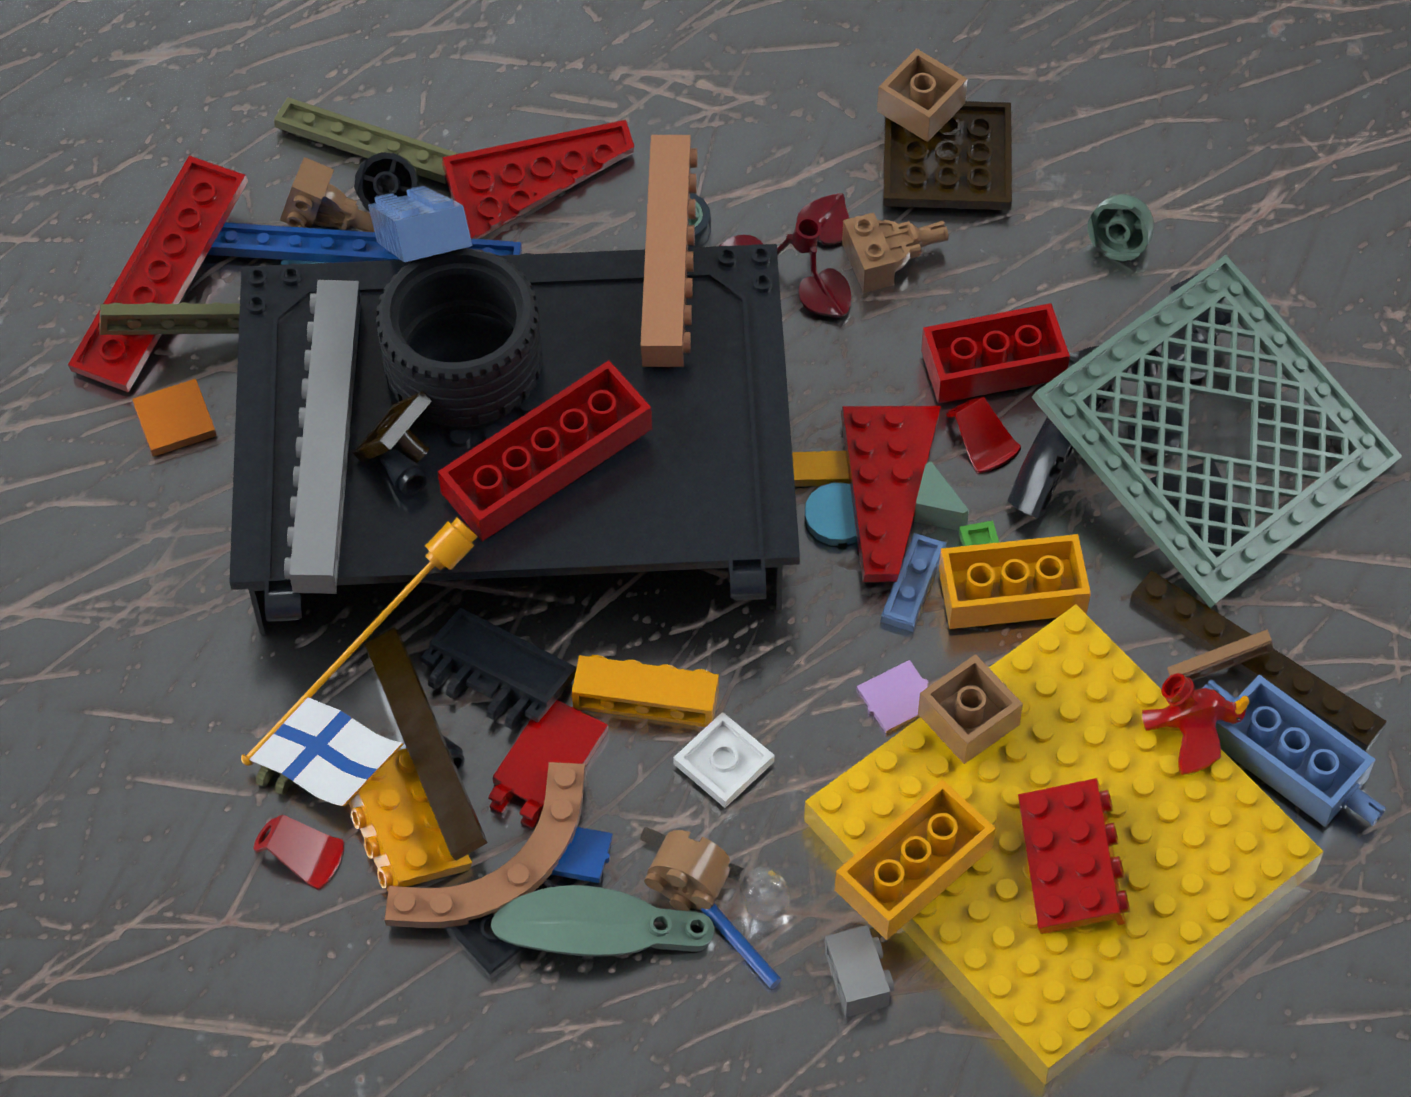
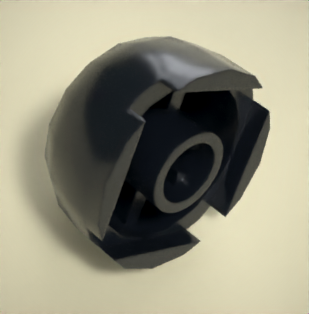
M381 152L373 155L360 164L355 174L354 189L356 195H358L362 205L368 211H370L368 205L376 203L375 197L394 193L397 197L407 196L406 190L420 186V180L415 167L407 158L397 153Z

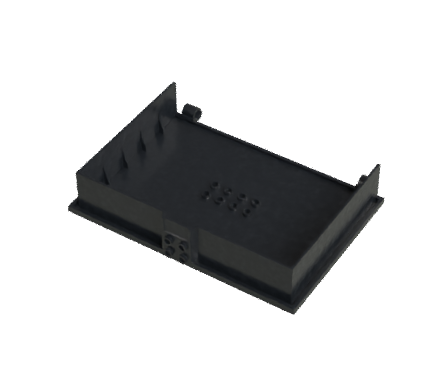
M777 244L688 248V251L694 252V272H687V278H693V298H686V305H692V325L685 326V332L691 333V352L684 353V367H642L641 327L645 249L496 255L503 257L509 263H513L518 271H522L526 276V280L530 281L532 290L535 291L543 355L540 377L536 380L534 390L530 391L529 397L523 400L519 407L511 410L509 414L485 424L469 427H452L449 425H438L435 422L431 423L422 417H418L409 427V430L425 446L429 447V451L417 463L425 470V476L427 477L426 485L419 493L413 496H406L396 491L384 465L380 462L381 454L365 462H361L353 454V451L389 409L398 403L395 394L389 388L384 372L377 331L376 310L379 305L380 295L384 293L383 289L386 284L390 283L393 275L397 274L402 267L407 266L411 261L385 260L241 267L229 583L231 590H249L259 633H266V619L269 622L300 620L302 618L301 593H293L291 580L285 579L284 563L285 558L291 557L292 548L287 546L288 527H294L295 518H291L290 501L291 496H297L298 488L293 486L294 466H300L301 458L296 457L297 437H303V428H299L300 407H306V399H302V379H308L309 371L305 370L304 357L305 350H311L312 342L307 340L308 321L314 322V314L310 313L311 293H317L318 280L359 281L361 294L337 585L411 582L430 562L425 557L429 552L425 545L448 521L452 523L458 517L470 528L442 495L438 471L609 360L651 406L652 430L484 541L477 537L472 542L474 544L473 548L452 570L445 566L440 571L435 566L422 581L729 568L731 598H734V601L766 599L765 568H774L776 611H782L783 565H800V550ZM458 313L443 316L426 324L413 336L409 346L416 353L427 359L461 363L476 360L495 352L508 340L512 330L503 322L490 316L477 313ZM395 445L393 446L397 448L400 453L405 455L398 447H396Z

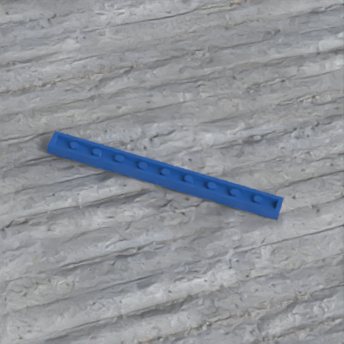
M226 222L207 255L325 263L401 260L377 243L375 232ZM471 239L472 246L467 247L499 256L522 254L521 242Z

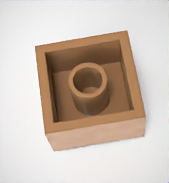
M916 48L878 87L877 112L928 142L965 104L968 79Z
M975 654L920 692L918 715L965 764L1020 725L1023 703Z

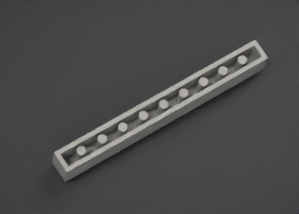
M318 280L317 293H311L310 313L314 314V322L308 321L307 340L312 342L311 350H305L304 357L305 370L309 371L308 379H302V399H306V407H300L299 428H303V437H297L296 457L301 458L300 466H294L293 486L298 488L297 496H291L290 515L291 518H295L294 527H288L287 546L292 548L291 557L285 558L284 576L285 579L291 580L293 593L336 594L361 312L359 281Z

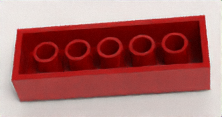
M608 360L439 470L438 477L441 493L481 541H484L652 430L651 406Z

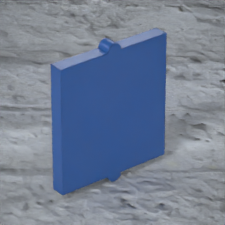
M577 827L572 842H569L567 849L558 861L559 864L553 869L552 875L600 883L605 863L610 862L608 852L613 839V833Z

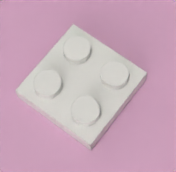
M722 712L673 757V764L726 808L774 763L775 755Z

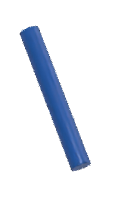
M715 903L710 909H700L711 919L713 925L770 989L775 988L781 982L780 976Z

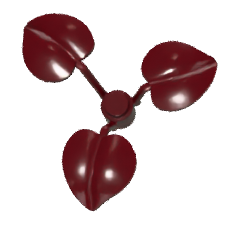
M843 193L824 196L805 205L798 213L793 234H787L786 239L777 247V255L789 244H792L800 253L810 254V271L812 276L806 277L800 282L798 288L799 300L807 310L818 315L842 317L848 313L851 306V290L846 278L836 269L827 268L820 273L817 272L816 246L818 241L825 245H834L842 242L843 220L850 219ZM743 234L733 236L719 246L763 244V242L755 236Z

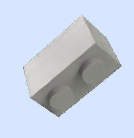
M866 925L825 936L824 952L845 1017L888 1007L890 992L894 991V983L890 971H883L880 959L883 958L882 946L878 937L872 938L869 926Z

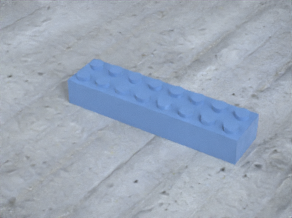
M425 186L406 190L407 196L397 197L394 193L375 197L376 203L368 205L377 243L403 262L472 246L463 205L433 191V189L429 190Z

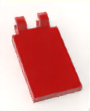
M556 700L538 723L530 719L493 775V784L496 786L488 797L492 801L489 807L502 814L513 796L516 795L527 801L519 812L523 816L520 823L534 829L540 819L544 806L549 762L585 764L586 767L609 732L608 724Z

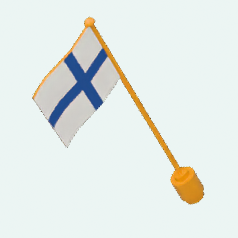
M458 517L452 523L448 521L425 545L429 550L425 557L430 562L247 755L242 754L241 761L244 765L250 766L255 762L277 771L317 798L345 807L403 746L404 743L380 736L343 711L313 700L311 697L435 566L440 571L445 566L452 570L473 548L474 544L472 542L478 536Z

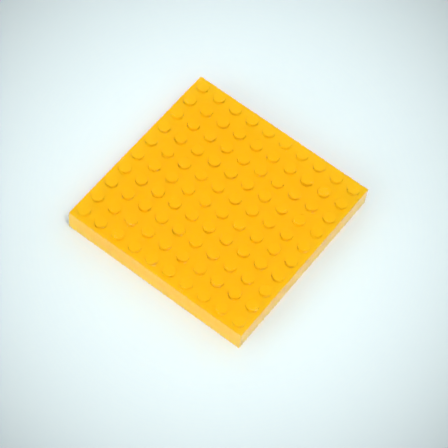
M1076 604L989 667L1023 703L1019 726L964 764L920 717L805 801L804 821L843 864L942 779L996 828L993 848L907 922L902 929L1044 1085L1058 1076L1316 872L1324 852L1222 749L1221 758L1208 768L1194 774H1180L1178 759L1183 737L1180 729L1163 727L1146 731L1143 724L1142 710L1163 709L1169 706L1166 698L1161 693V688ZM1097 778L1102 790H1109L1113 811L1107 812L1109 823L1114 822L1119 844L1113 845L1114 857L1120 856L1124 871V878L1118 880L1120 891L1126 890L1130 906V912L1124 913L1126 924L1118 926L1115 920L1041 934L1037 924L1018 794Z

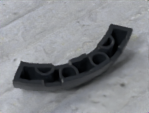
M1114 380L1100 390L1111 392ZM1089 397L1087 400L1084 401V403L1088 406V408H1089L1090 397ZM1096 397V412H1100L1105 407L1108 399ZM1048 416L1028 451L1008 497V502L1012 506L1035 518H1039L1046 513L1053 493L1062 476L1063 470L1059 469L1058 466L1060 462L1065 464L1071 453L1075 450Z

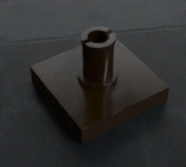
M421 391L394 404L353 451V454L361 462H365L391 450L395 445L408 458L418 463L428 453L429 447L425 446L409 430V427L431 403V400Z

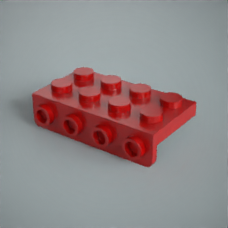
M1094 778L1018 794L1037 924L1040 933L1045 934L1115 920L1118 926L1126 924L1124 913L1130 912V906L1126 890L1120 891L1118 879L1124 878V871L1120 856L1114 857L1113 845H1118L1119 842L1114 822L1109 823L1107 812L1113 811L1109 790H1102L1098 779Z

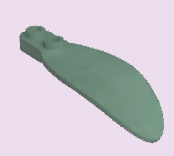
M582 885L550 887L519 896L500 908L495 913L491 922L494 935L513 945L552 953L594 957L627 955L640 952L649 947L698 952L708 947L714 935L713 922L703 913L659 909L642 899L620 891ZM662 922L666 929L658 930L654 927L653 923ZM698 925L702 932L694 933L690 926Z

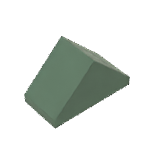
M930 461L925 464L916 500L914 522L959 531L960 526H965L968 523L969 509Z

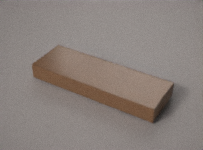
M1268 629L1167 667L1169 677L1173 674L1181 673L1185 677L1191 678L1192 681L1198 680L1271 652L1273 650L1272 639Z

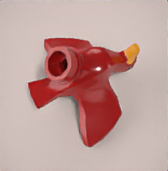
M1176 673L1165 680L1161 689V693L1166 698L1169 706L1163 709L1142 710L1144 728L1146 731L1163 727L1179 728L1183 734L1178 759L1179 773L1182 775L1194 774L1208 768L1221 758L1220 739L1216 730V721L1223 720L1231 724L1241 722L1245 717L1246 708L1249 704L1247 696L1241 697L1236 702H1230L1213 689L1202 688L1194 690L1195 685L1191 678L1185 677L1181 673Z

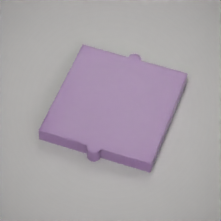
M908 660L858 685L857 691L868 706V714L874 715L884 732L888 734L920 717L918 715L920 692L928 687V680L922 679L911 661Z

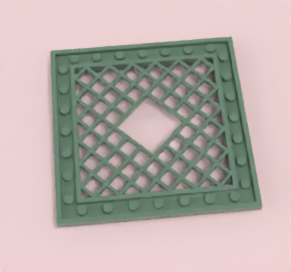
M1227 255L1217 260L1040 388L1032 396V399L1210 608L1402 458V455ZM1215 310L1231 314V327L1215 324ZM1208 311V323L1195 321ZM1185 328V340L1171 338ZM1192 328L1208 330L1207 344L1191 341ZM1215 332L1230 334V348L1214 345ZM1237 336L1252 338L1253 352L1237 350ZM1162 345L1161 357L1148 355ZM1168 345L1184 347V361L1168 359ZM1191 349L1207 351V365L1191 363ZM1214 353L1230 356L1229 369L1213 367ZM1237 357L1252 360V374L1236 371ZM1259 361L1275 365V378L1259 375ZM1138 362L1137 375L1124 373ZM1145 362L1161 365L1160 379L1144 376ZM1168 366L1184 369L1183 383L1167 380ZM1190 370L1206 373V387L1190 384ZM1213 374L1229 377V391L1213 388ZM1282 374H1283L1288 380L1282 379ZM1236 378L1252 381L1251 395L1236 392ZM1114 380L1113 392L1100 390ZM1121 380L1137 382L1136 396L1120 394ZM1259 382L1274 385V399L1258 396ZM1144 384L1160 386L1159 400L1143 398ZM1281 386L1297 390V403L1281 401ZM1167 388L1183 390L1182 405L1166 402ZM1190 392L1251 403L1250 460L1188 450ZM1090 397L1089 408H1088V406L1084 403V401L1087 400V399ZM1096 397L1113 400L1112 414L1096 412ZM1304 399L1309 405H1304ZM1120 401L1136 404L1135 418L1119 416ZM1258 404L1274 407V421L1258 418ZM1143 405L1159 408V422L1142 420ZM1281 408L1297 411L1296 425L1281 422ZM1166 409L1182 412V427L1165 424ZM1304 412L1319 415V429L1303 426ZM1100 420L1112 422L1111 433L1100 422ZM1119 423L1135 426V440L1118 438ZM1326 424L1332 431L1326 430ZM1258 426L1273 428V442L1257 440ZM1142 427L1158 430V444L1141 442ZM1280 430L1296 432V447L1280 444ZM1165 431L1181 434V448L1164 446ZM1303 434L1319 436V451L1303 448ZM1326 438L1341 441V454L1326 452ZM1122 446L1134 448V460ZM1257 447L1273 450V464L1257 462ZM1141 449L1157 452V466L1140 464ZM1280 451L1296 454L1295 468L1280 466ZM1164 453L1180 456V470L1164 468ZM1303 455L1318 458V472L1302 470ZM1187 457L1204 460L1203 474L1187 472ZM1326 459L1340 462L1325 474ZM1210 461L1227 464L1226 478L1210 476ZM1233 465L1249 468V482L1233 480ZM1256 469L1272 472V486L1256 484ZM1144 472L1156 474V486ZM1279 473L1295 476V490L1279 488ZM1163 475L1180 478L1179 493L1163 490ZM1302 477L1316 479L1313 484L1302 491ZM1187 479L1203 482L1202 497L1186 494ZM1210 483L1226 486L1225 501L1209 498ZM1233 487L1249 490V505L1232 502ZM1256 491L1272 494V509L1256 506ZM1279 495L1293 498L1279 509ZM1166 498L1179 500L1178 512ZM1186 502L1202 504V519L1185 516ZM1209 505L1225 508V523L1209 520ZM1232 509L1248 512V527L1232 524ZM1255 513L1270 516L1255 528ZM1189 525L1201 526V539ZM1208 528L1225 530L1224 545L1208 543ZM1232 532L1247 534L1231 546ZM1211 551L1221 552L1222 554L1216 558Z

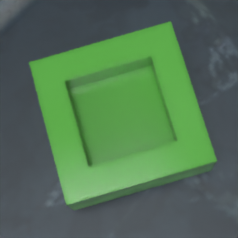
M993 520L960 526L959 528L962 546L999 542Z

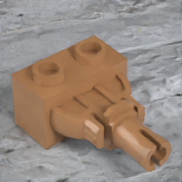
M304 157L292 184L280 221L287 223L290 227L312 228V225L315 224L322 227H337L341 230H346V228L349 229L351 226L363 232H375L371 215L358 209L357 201L347 198L341 190L329 184L334 169Z
M874 212L843 220L842 245L863 293L893 286L895 272L903 268L909 259L921 256V247L945 242L949 239L944 221L917 228L915 225L910 224V221L898 224L889 220H877Z

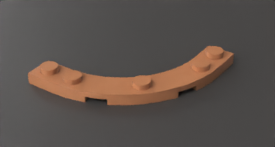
M549 762L545 801L537 826L520 851L494 872L472 882L452 887L416 888L389 886L384 919L386 926L415 928L461 926L469 924V920L491 913L495 915L500 908L513 899L534 892L552 874L553 869L559 864L558 861L567 849L569 842L571 843L574 838L582 808L585 764Z

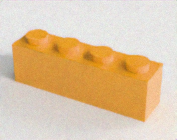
M579 655L572 687L573 708L707 727L714 720L719 694V674H713L704 669H696L694 671L677 669L668 664L655 666L642 664L636 660L618 661L607 659L601 655Z

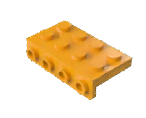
M408 749L398 750L349 802L352 822L356 829L361 830L364 837L366 854L370 859H374L378 868L379 883L387 891L389 886L408 887L469 871L472 865L468 854L457 861L450 855Z

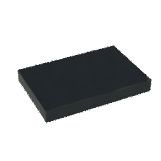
M547 878L535 891L556 886ZM493 913L469 920V924L445 927L444 930L490 980L530 949L513 945L494 935L491 928V922L494 917Z

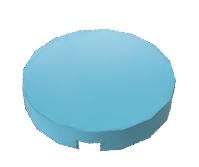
M830 483L820 486L811 493L806 501V526L808 531L817 540L834 546H838V543L847 542L848 545L857 542L850 484Z

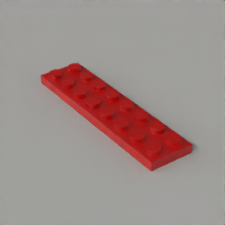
M189 155L103 304L180 303L248 183L246 175ZM99 310L68 366L72 372L129 392L161 334L100 335Z

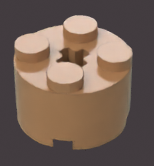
M684 830L670 831L667 833L648 869L644 880L645 884L669 898L670 905L676 910L690 911L691 908L710 909L714 905L731 870V867H728L731 862L728 854L717 844L705 837H701L698 842L688 838L691 832Z

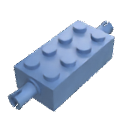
M1258 675L1238 697L1231 695L1212 679L1208 682L1209 686L1205 685L1203 687L1217 691L1230 702H1236L1243 696L1249 698L1245 717L1241 722L1231 724L1223 720L1216 721V730L1220 739L1221 749L1324 827L1330 823L1342 808L1345 809L1346 807H1349L1368 821L1371 826L1377 823L1376 819L1379 821L1387 807L1382 806L1361 790V787L1370 776L1376 759L1268 680Z

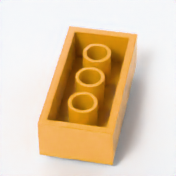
M1078 534L941 548L939 576L949 629L1057 618L1075 604L1087 615L1091 592Z
M942 779L836 870L835 891L876 931L888 940L993 848L996 828Z

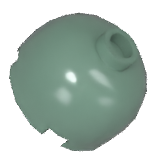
M1119 194L1110 196L1097 205L1088 220L1087 232L1095 248L1099 246L1102 250L1107 251L1104 254L1105 256L1114 260L1126 261L1135 259L1147 248L1154 234L1155 222L1151 210L1144 201L1135 196Z

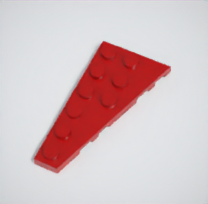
M621 120L442 157V165L453 201L462 204L464 207L471 239H480L634 153L635 146L627 121Z
M842 406L841 421L863 582H897L915 512L916 500L941 406Z

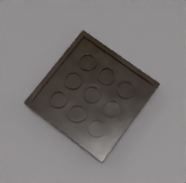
M965 101V104L928 142L885 117L883 206L1011 210V102Z

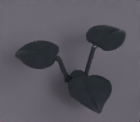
M1200 333L1192 334L1191 341L1207 344V341ZM1182 336V337H1179V338H1176V339L1185 340V336ZM1217 336L1214 337V345H1215V346H1216V342H1217ZM1168 345V359L1184 361V347ZM1092 346L1078 352L1069 353L1068 368L1099 346ZM1155 349L1148 355L1161 357V352L1159 353ZM1191 349V363L1207 365V351ZM1214 353V366L1216 363V353ZM1138 362L1130 367L1132 374L1137 375ZM1145 362L1144 376L1153 377L1158 371L1159 364ZM1167 367V374L1175 372L1177 378L1183 380L1184 369ZM1190 370V382L1206 377L1204 372ZM1145 384L1147 398L1154 400L1152 385ZM1149 406L1150 412H1142V420L1159 422V409L1156 410L1155 407ZM1166 409L1165 424L1182 427L1181 414L1178 411ZM1128 425L1130 440H1135V426ZM1142 427L1141 442L1158 444V430ZM1165 431L1164 446L1177 448L1181 443V434ZM1141 449L1144 452L1157 456L1155 451Z

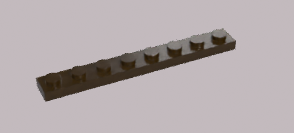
M1152 570L1131 594L1130 600L1208 651L1252 635ZM1274 648L1271 652L1232 666L1253 680L1258 675H1261L1365 752H1367L1386 726V720Z

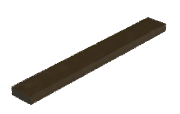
M394 627L366 643L365 647L450 855L457 861L488 842L402 637Z

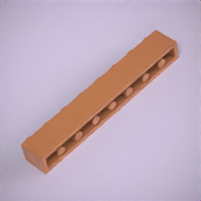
M651 135L641 327L642 367H684V353L691 352V333L685 332V326L692 325V305H686V298H693V278H687V272H694V252L688 251V245H695V225H689V219H696V200L690 199V194L697 193V174H691V168H698V149L691 148V135Z

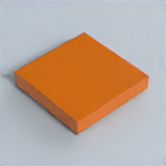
M196 378L132 399L153 457L217 436Z

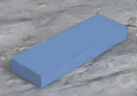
M917 533L913 534L901 564L898 580L893 584L881 614L880 622L914 632L939 568L941 548H946V542Z

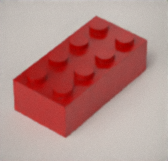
M1051 303L923 327L921 352L938 403L1047 383L1068 369L1070 355Z

